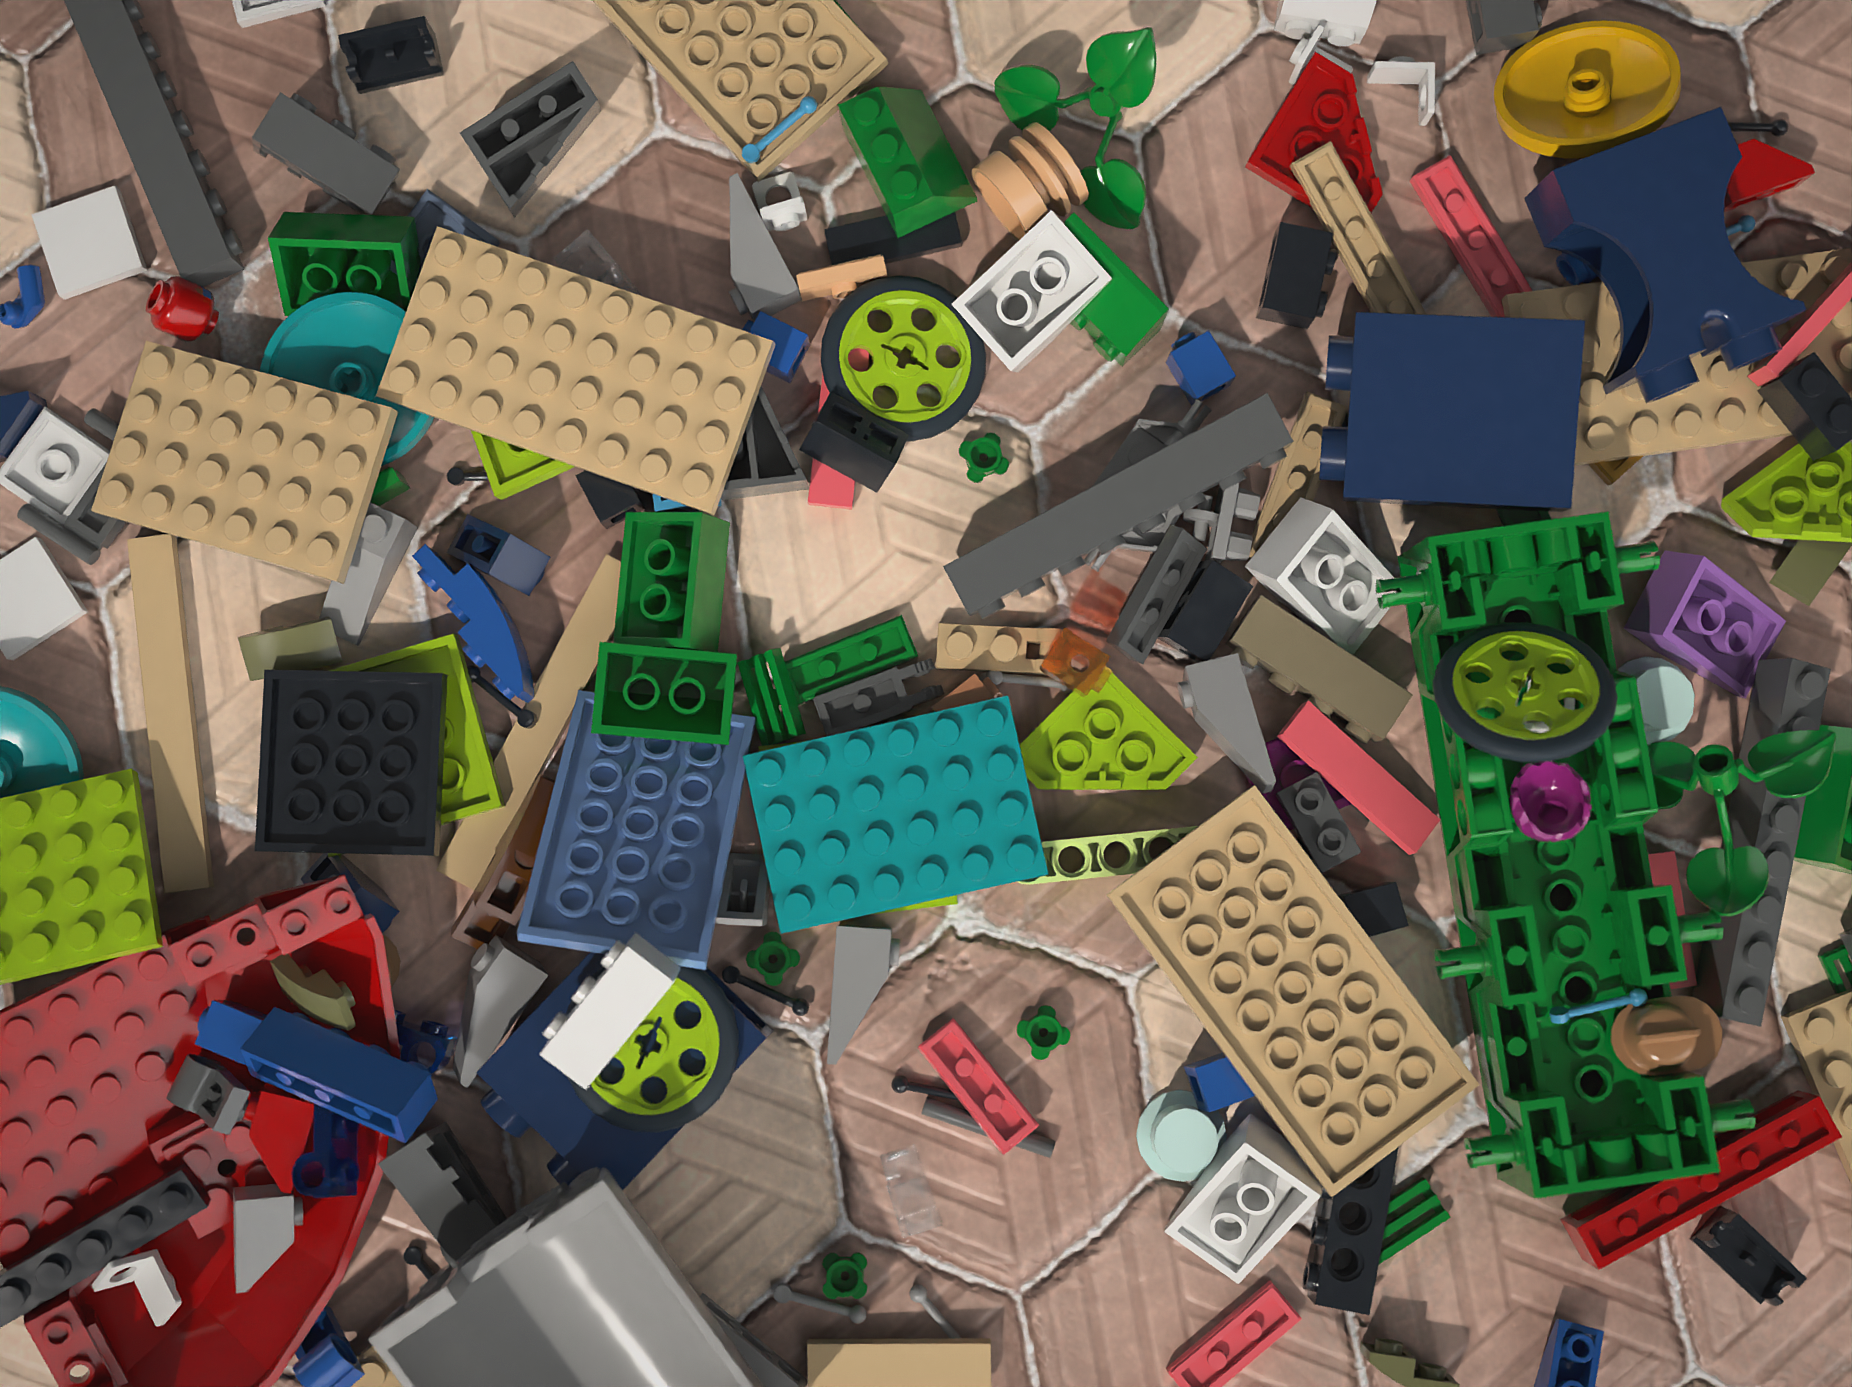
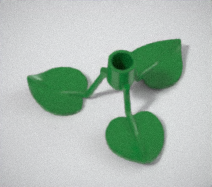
M1145 27L1132 31L1110 32L1098 37L1090 45L1086 55L1087 71L1096 85L1094 87L1088 86L1084 91L1065 99H1058L1060 83L1057 77L1043 67L1026 64L1014 66L1003 71L994 81V91L1009 120L1022 131L1029 124L1035 122L1045 127L1048 131L1052 130L1059 120L1058 108H1066L1085 99L1090 100V106L1097 115L1110 118L1095 156L1096 166H1086L1080 171L1089 192L1088 199L1083 204L1094 217L1110 226L1122 229L1137 228L1140 225V218L1146 203V188L1143 178L1130 163L1122 159H1110L1105 163L1104 157L1116 125L1123 117L1121 109L1140 105L1148 98L1153 89L1156 75V46L1152 28Z
M1800 730L1766 737L1755 744L1748 753L1747 759L1752 770L1744 765L1743 759L1738 758L1734 760L1732 752L1727 747L1719 744L1707 745L1701 748L1696 755L1689 747L1676 742L1665 741L1654 742L1651 745L1647 744L1658 810L1675 807L1681 801L1684 789L1693 791L1698 782H1700L1705 792L1714 795L1724 849L1707 848L1700 851L1689 862L1686 870V880L1690 892L1700 903L1720 916L1737 915L1752 907L1763 895L1768 885L1769 866L1763 853L1753 846H1743L1735 849L1733 847L1725 796L1737 787L1739 773L1752 782L1764 780L1767 790L1777 797L1799 798L1809 795L1824 783L1829 774L1836 744L1834 732Z

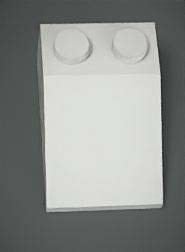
M1278 0L1274 31L1284 32L1287 37L1293 39H1302V37L1307 39L1310 36L1312 37L1316 28L1320 25L1324 27L1320 38L1328 39V42L1333 45L1350 46L1353 43L1360 44L1368 29L1377 0Z
M1051 210L959 296L952 305L1006 367L1012 372H1019L1065 329L1112 280V277Z
M1302 497L1299 498L1245 566L1274 597L1312 629L1352 655L1390 609V607L1380 609L1377 598L1382 597L1384 594L1396 593L1391 591L1376 594V580L1394 578L1392 574L1333 509Z
M1250 1113L1222 1144L1210 1164L1166 1225L1164 1232L1239 1284L1320 1198L1322 1185L1288 1139Z

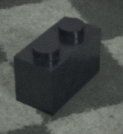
M1280 222L1273 236L1256 319L1308 329L1315 317L1322 318L1328 297V292L1321 290L1324 274L1331 275L1337 255V249L1330 248L1333 233Z
M1815 352L1792 363L1779 378L1757 390L1813 461L1838 451L1852 439V398Z

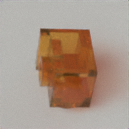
M1066 627L1039 668L1041 672L1084 698L1091 689L1099 693L1113 671L1106 666L1111 656L1073 634ZM1075 656L1084 657L1088 662L1087 670L1076 672L1071 666L1072 658Z

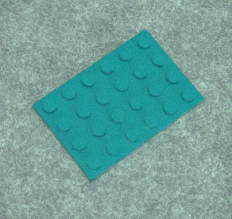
M1008 695L743 755L781 934L1049 875Z

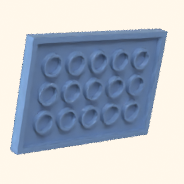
M578 690L517 931L518 941L607 954L617 940L626 945L636 932L678 966L706 970L746 774L743 755L750 754L755 729V717L732 714L729 745L591 733L595 692Z

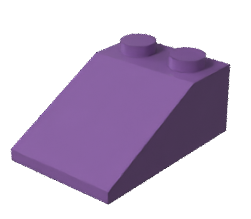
M1665 550L1660 558L1659 568L1652 573L1624 629L1659 654L1732 694L1746 698L1754 684L1758 660L1767 659L1786 620L1705 556Z

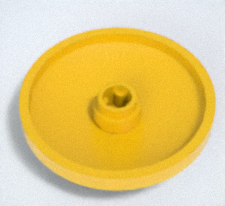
M1587 21L1559 27L1526 43L1506 61L1497 76L1494 86L1496 116L1506 135L1525 149L1550 157L1586 158L1655 132L1669 118L1677 105L1681 92L1680 63L1672 46L1665 39L1653 31L1635 24L1620 21Z

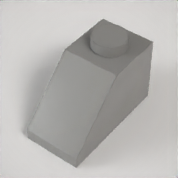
M277 1184L233 1187L234 1278L236 1293L247 1292L294 1242V1226L303 1225L302 1197H294L293 1190L291 1194L281 1192Z

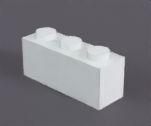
M636 932L626 945L619 940L616 941L600 962L606 967L604 972L597 980L588 976L571 998L577 1003L568 1016L560 1011L542 1033L548 1041L540 1055L585 1090L674 983L681 968Z

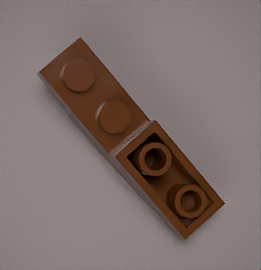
M539 774L495 847L496 855L452 926V938L479 949L484 943L489 944L495 935L502 938L510 924L516 925L522 915L555 784L554 780Z

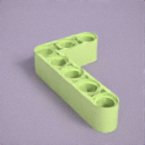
M1198 826L1042 842L1049 875L1017 881V883L1029 885L1135 874L1153 860L1149 854V845L1155 838L1162 837L1172 846ZM1111 842H1119L1126 848L1127 860L1121 867L1112 868L1104 860V850ZM1068 846L1077 848L1083 857L1081 867L1072 873L1064 871L1058 862L1061 850Z

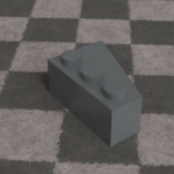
M572 61L464 129L460 134L513 216L516 217L601 109L597 97Z
M280 92L252 136L254 152L265 158L268 154L288 166L287 170L299 178L304 176L323 188V192L360 214L374 215L398 177L400 169L393 165L396 159L376 145H372L368 149L354 140L357 134L340 121L333 119L329 124L314 113L317 108L305 98L295 93L289 98Z
M762 386L753 406L721 500L809 489L807 479Z
M447 1122L425 1132L378 1163L420 1218L421 1222L440 1244L442 1255L453 1268L459 1267L456 1264L457 1260L471 1249L470 1246L507 1219Z

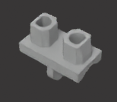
M1239 483L1222 491L1219 485L1214 512H1210L1213 497L1204 495L1207 500L1198 504L1197 509L1185 511L1183 513V520L1194 524L1192 536L1198 541H1205L1207 527H1211L1205 561L1214 560L1219 564L1223 560L1245 561L1250 555L1252 535L1230 531L1233 517L1254 520L1259 508L1260 495L1239 488Z

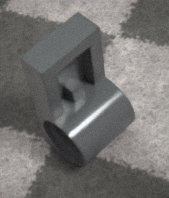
M1318 772L1276 794L1278 801L1298 835L1299 845L1321 873L1361 853L1359 846Z
M187 1054L166 1098L171 1103L185 1110L197 1113L212 1130L230 1135L235 1123L241 1120L246 1112L250 1091L221 1062L195 1054Z

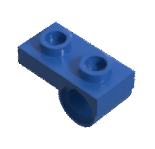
M326 1305L295 1352L298 1361L293 1365V1371L303 1387H351L365 1373L332 1309Z

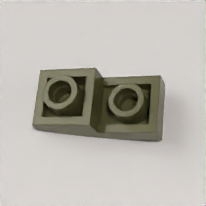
M1798 540L1769 583L1810 606L1851 548L1852 542Z
M329 616L286 628L278 626L238 637L250 681L264 679V670H310L343 662Z
M282 954L270 961L281 991L297 1008L310 1017L335 1028L349 1031L356 1027L350 1010L352 1006L356 1005V1002L344 981L335 983L325 969L312 974L306 964L298 967L289 954L284 956Z
M1375 1338V1344L1361 1342L1360 1352L1380 1372L1405 1387H1460V1384L1450 1374L1446 1373L1447 1369L1443 1366L1419 1363L1418 1369H1415L1416 1358L1407 1349L1403 1348V1343L1388 1338Z

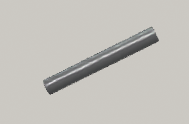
M926 1097L921 1112L922 1115L987 1136L967 1110ZM1031 1132L1015 1146L1051 1158L1056 1141Z

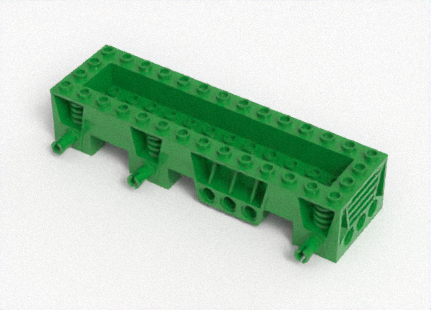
M1609 511L1427 537L1400 556H1397L1401 577L1376 580V594L1396 592L1384 594L1382 597L1377 598L1380 609L1405 605L1460 943V947L1436 949L1434 960L1435 962L1440 961V963L1455 961L1454 964L1436 966L1437 974L1441 980L1448 977L1465 975L1490 1136L1465 1138L1464 1148L1466 1150L1470 1149L1471 1152L1466 1154V1159L1471 1169L1478 1166L1495 1164L1497 1180L1507 1183L1534 1199L1720 1172L1714 1133L1742 1128L1751 1129L1755 1127L1756 1121L1754 1116L1747 1117L1744 1114L1754 1112L1752 1103L1748 1098L1709 1104L1703 1075L1692 1072L1645 1075L1627 1068L1616 1056L1611 1043V1027L1617 1014L1627 1005L1570 1017L1569 1021L1561 1024L1552 1023L1550 1020L1549 1010L1553 1007L1564 1006L1571 1008L1629 995L1631 990L1635 988L1644 990L1647 993L1648 999L1672 997L1670 983L1688 980L1682 944L1713 939L1720 940L1723 937V927L1715 928L1712 926L1702 928L1703 925L1722 923L1720 915L1713 910H1709L1708 912L1677 916L1672 885H1653L1643 824L1658 812L1636 677L1619 671L1616 668L1607 610L1624 604L1619 574L1657 570L1660 565V555L1640 558V556L1650 555L1651 552L1659 551L1656 542L1653 540L1645 543L1615 547ZM1509 612L1522 614L1528 623L1550 626L1569 633L1589 645L1604 660L1615 682L1618 697L1616 711L1606 732L1586 749L1569 757L1552 760L1571 766L1581 775L1590 789L1592 809L1588 823L1582 831L1571 839L1557 842H1542L1532 839L1520 831L1510 813L1509 796L1515 776L1526 764H1536L1537 762H1520L1499 758L1475 748L1460 738L1445 722L1434 699L1433 679L1436 666L1445 652L1464 635L1482 627L1505 623V618ZM1507 650L1500 653L1503 658L1509 661H1520L1525 658L1523 654L1515 650ZM1551 663L1546 666L1550 671L1557 674H1567L1572 671L1567 665L1562 663ZM1470 672L1465 675L1468 680L1474 683H1486L1490 680L1482 672ZM1532 675L1528 676L1525 688H1522L1519 692L1517 706H1520L1524 693H1527V683L1531 680ZM1561 699L1559 703L1564 707V700ZM1575 699L1574 710L1583 708L1584 704ZM1482 707L1476 711L1480 716L1487 719H1496L1502 715L1499 710L1492 707ZM1558 884L1567 886L1572 894L1570 905L1562 911L1555 909L1550 902V892ZM1578 976L1585 981L1587 993L1581 1001L1572 1003L1566 997L1565 985L1569 979ZM1595 1069L1602 1078L1601 1089L1594 1095H1586L1580 1087L1581 1077L1586 1071Z

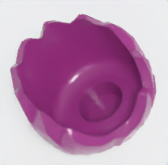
M1552 760L1537 762L1536 764L1528 763L1515 776L1511 786L1509 807L1515 823L1523 834L1542 842H1557L1575 837L1588 823L1592 809L1590 789L1579 773L1566 763H1557Z

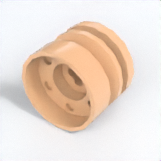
M1037 122L1031 123L1023 129V138L1014 136L1009 140L1008 147L1013 160L1001 151H994L972 168L973 179L983 199L1002 225L1017 240L1026 235L1049 213L1047 207L1059 216H1066L1071 211V204L1079 206L1088 199L1089 195L1086 183L1071 155L1045 127Z

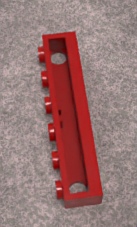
M1797 1090L1749 1116L1755 1117L1754 1128L1722 1131L1714 1135L1720 1172L1620 1186L1561 1218L1560 1220L1582 1260L1600 1270L1842 1138L1820 1096Z

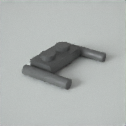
M96 408L89 410L85 415L84 422L114 441L119 423ZM106 464L71 512L64 526L28 503L23 505L17 514L20 520L89 565L94 564L99 559L102 547L106 549L110 547L126 523L125 521L91 511Z

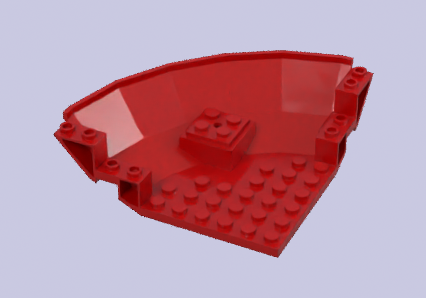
M345 875L266 893L213 921L207 915L161 932L163 947L101 961L0 1010V1263L3 1268L183 1163L187 1164L211 1198L209 1206L121 1257L125 1258L155 1249L158 1250L167 1271L172 1274L175 1280L176 1290L181 1298V1305L164 1325L155 1326L134 1281L94 1292L92 1283L103 1269L24 1314V1326L59 1387H271L277 1382L344 1278L384 1172L378 1163L386 1159L389 1136L318 1105L297 1179L292 1189L294 1197H302L303 1225L294 1226V1242L247 1292L236 1293L234 1278L233 1187L276 1184L248 1136L252 1121L245 1120L243 1116L241 1120L235 1123L230 1135L212 1130L197 1113L185 1110L171 1103L166 1097L187 1054H195L221 1062L250 1091L248 1103L252 1092L261 1094L266 1082L251 1076L246 1064L239 1063L195 1044L199 1034L197 1029L199 1018L202 1012L211 1005L212 1000H232L266 1015L274 1007L291 1014L299 1012L311 1019L314 1024L328 1030L335 1028L310 1017L297 1008L283 994L270 962L282 954L283 956L289 954L298 967L306 964L312 974L325 969L335 983L344 981L356 1002V1005L350 1008L356 1027L349 1031L340 1030L349 1035L352 1040L366 1046L371 1044L380 1046L392 1057L400 1060V1047L384 937L372 914H363ZM248 927L254 930V936L250 941L240 942L236 939L240 929ZM225 1159H231L236 1163L235 1169L229 1174H222L218 1171L219 1163ZM127 1267V1268H125V1269H122V1270H120L119 1272H117L116 1274H114L113 1276L119 1275V1274L125 1272L126 1270H128V1269L131 1268V1267ZM77 1365H84L88 1368L87 1373L80 1377L73 1376L70 1371Z

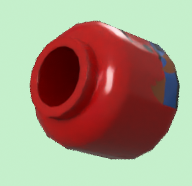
M180 276L170 277L166 281L159 280L152 288L146 303V312L151 314L153 326L184 342L195 341L203 333L209 335L215 328L219 317V312L214 309V296L211 291Z

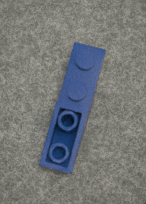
M424 544L412 555L422 567L417 574L434 592L442 588L451 598L446 604L447 607L464 624L468 622L458 631V634L467 642L462 650L480 668L487 664L497 675L492 680L493 684L509 700L516 695L521 700L529 703L535 697L530 664L520 633L508 609L493 587L478 570L467 563L456 573L436 551Z
M1556 1319L1539 1366L1534 1387H1595L1604 1331Z

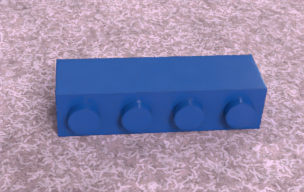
M274 1007L240 1048L251 1076L404 1143L409 1140L438 1100L432 1075L420 1063L401 1061L392 1057L380 1046L361 1044L352 1040L349 1035L340 1029L332 1028L328 1030L314 1024L311 1019L299 1012L291 1014Z

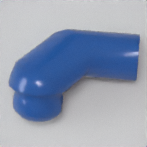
M25 265L17 268L20 294L13 302L7 301L0 305V321L4 325H11L15 329L26 327L44 307L45 297L39 266Z

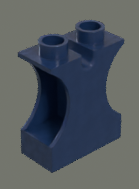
M1721 107L1554 169L1524 198L1544 247L1564 252L1585 265L1587 264L1602 280L1614 300L1620 322V347L1614 368L1603 385L1606 395L1638 383L1645 403H1650L1686 389L1700 381L1691 361V358L1698 354H1701V357H1705L1720 351L1728 372L1764 359L1783 349L1774 328L1807 310L1803 301L1782 296L1758 282L1743 267L1731 247L1724 221V200L1730 177L1741 160L1742 155Z

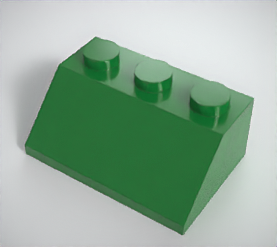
M878 86L838 105L843 130L897 238L977 202V196L922 90Z
M283 212L268 236L284 316H289L299 307L319 297L342 292H358L378 296L407 311L416 286V278L419 277L421 257L418 252L419 242L414 217ZM391 260L396 264L397 275L390 270Z
M1073 212L1064 222L1065 226L1112 277V280L1070 324L1079 331L1084 328L1095 339L1093 345L1100 355L1109 362L1115 359L1123 367L1161 330L1169 308Z
M626 512L613 643L718 652L730 522L703 512Z
M599 642L591 733L729 745L737 654Z
M1820 725L1819 730L1834 732L1836 744L1826 780L1816 791L1806 795L1794 861L1852 874V728Z

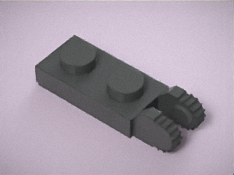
M927 659L899 670L895 667L814 697L813 701L826 736L871 726L909 712L913 706L944 695L942 685H932L907 696L903 680L926 675L935 668L932 659Z

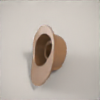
M1673 996L1648 999L1646 1004L1641 1007L1628 1004L1617 1014L1611 1027V1043L1620 1061L1627 1068L1639 1074L1663 1075L1689 1072L1706 1067L1717 1057L1722 1045V1027L1716 1013L1708 1004L1695 997Z

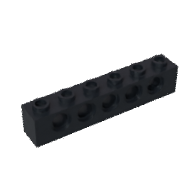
M1399 1147L1368 1169L1362 1177L1355 1179L1333 1197L1328 1195L1322 1187L1320 1198H1323L1324 1201L1321 1217L1315 1216L1311 1227V1244H1316L1313 1263H1306L1302 1283L1303 1289L1308 1290L1307 1297L1315 1305L1370 1315ZM1348 1202H1357L1360 1209L1358 1218L1351 1224H1342L1339 1219V1212L1342 1206ZM1341 1248H1349L1352 1253L1350 1264L1344 1269H1333L1331 1258L1334 1252Z

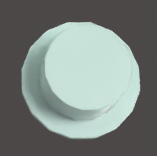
M1642 657L1628 661L1617 669L1636 677L1648 745L1654 742L1671 741L1685 730L1693 715L1695 694L1690 681L1677 666L1662 658Z
M1181 1089L1162 1093L1149 1102L1139 1117L1136 1132L1139 1153L1150 1169L1166 1179L1181 1182L1200 1178L1227 1138L1224 1120L1219 1111L1206 1112L1198 1110L1193 1092Z

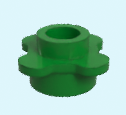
M987 433L984 437L978 438L973 442L964 441L961 443L959 455L966 461L968 466L967 478L971 482L980 483L985 476L994 473L1003 475L1008 470L1009 462L1002 456L1000 448L1001 439L997 434ZM981 454H986L988 460L982 462L979 457Z
M774 931L766 933L763 937V943L757 950L749 951L746 956L748 967L756 968L764 976L766 984L770 986L779 985L783 981L784 973L790 967H796L800 962L799 952L796 949H789L782 942L781 935ZM775 954L777 962L771 963L769 956Z
M1049 1005L1039 1007L1035 1016L1029 1020H1021L1016 1028L1018 1036L1026 1039L1032 1047V1056L1039 1060L1046 1059L1051 1050L1055 1049L1058 1045L1067 1044L1070 1040L1069 1029L1060 1025L1055 1018V1009ZM1041 1028H1046L1048 1031L1045 1037L1039 1035Z
M833 1252L827 1254L822 1262V1266L826 1270V1282L822 1288L824 1295L829 1299H836L838 1296H852L855 1299H860L865 1296L868 1290V1286L864 1282V1269L868 1263L866 1257L859 1252H855L851 1256H838ZM844 1271L849 1273L847 1280L841 1278V1273Z

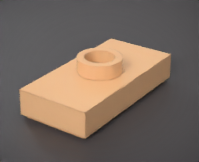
M875 255L800 272L796 277L802 301L832 295L834 299H843L856 288L875 279L887 277V270L883 255Z

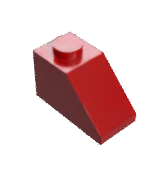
M1757 139L1737 144L1742 158L1735 167L1726 189L1724 213L1798 187L1815 174L1812 164Z
M266 1082L261 1094L252 1092L244 1119L252 1121L248 1136L280 1191L291 1194L318 1105Z

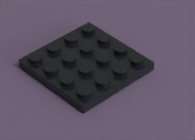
M264 670L255 851L439 856L448 675L444 673Z

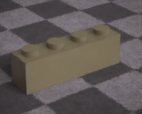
M1262 595L1253 601L1226 642V645L1233 649L1231 655L1238 653L1241 664L1250 669H1254L1258 665L1271 674L1268 680L1277 688L1288 694L1296 690L1308 698V701L1327 718L1333 715L1346 723L1344 731L1367 744L1369 739L1374 743L1384 740L1413 696V694Z

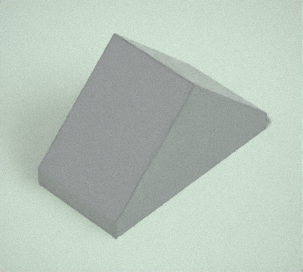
M729 853L716 924L767 925L770 882L764 854Z

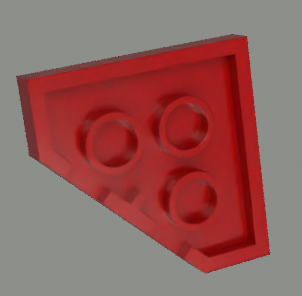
M1315 51L1245 165V168L1312 208L1302 185L1298 183L1290 165L1331 141L1367 208L1372 213L1383 192L1379 177H1376L1370 155L1372 148L1364 117L1361 118L1355 95L1357 88L1353 74Z

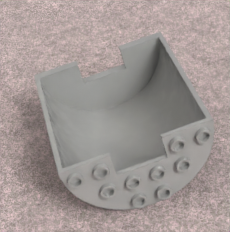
M596 1167L581 1173L569 1186L566 1182H563L500 1223L470 1246L471 1249L457 1260L458 1268L453 1269L450 1264L444 1266L419 1288L420 1292L409 1300L405 1307L403 1305L398 1307L368 1339L403 1387H764L606 1167L600 1171Z

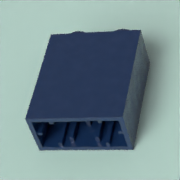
M1356 312L1354 336L1329 335L1325 390L1351 392L1348 427L1323 426L1319 480L1344 481L1343 501L1547 512H1564L1571 509L1585 320Z
M590 952L476 1072L492 1088L480 1102L488 1115L509 1134L521 1138L532 1127L557 1151L556 1155L547 1163V1168L559 1184L566 1182L569 1186L581 1173L596 1167L600 1171L606 1167L623 1191L682 1127L662 1132H634L610 1124L594 1114L577 1096L566 1074L540 1055L548 1041L542 1035L544 1030L560 1011L566 1015L572 1001L571 998L588 976L591 977L598 969L604 967L600 962L606 954ZM707 966L706 970L703 971L707 972L723 989L734 1010L739 1032L738 1058L734 1068L735 1072L774 1030ZM683 1001L676 1008L675 1018L681 1026L693 1028L700 1022L701 1010L694 1002ZM659 1017L655 1028L647 1035L639 1034L637 1041L643 1044V1055L638 1064L639 1068H641L644 1058L652 1050L660 1051L662 1048V1044L656 1041L658 1035L656 1031L662 1021L661 1017ZM686 1049L680 1056V1066L685 1073L698 1075L705 1069V1056L698 1049ZM612 1057L599 1074L607 1083H618L624 1076V1066L619 1059ZM656 1076L646 1078L641 1088L643 1097L651 1103L662 1102L667 1095L666 1083L663 1079Z

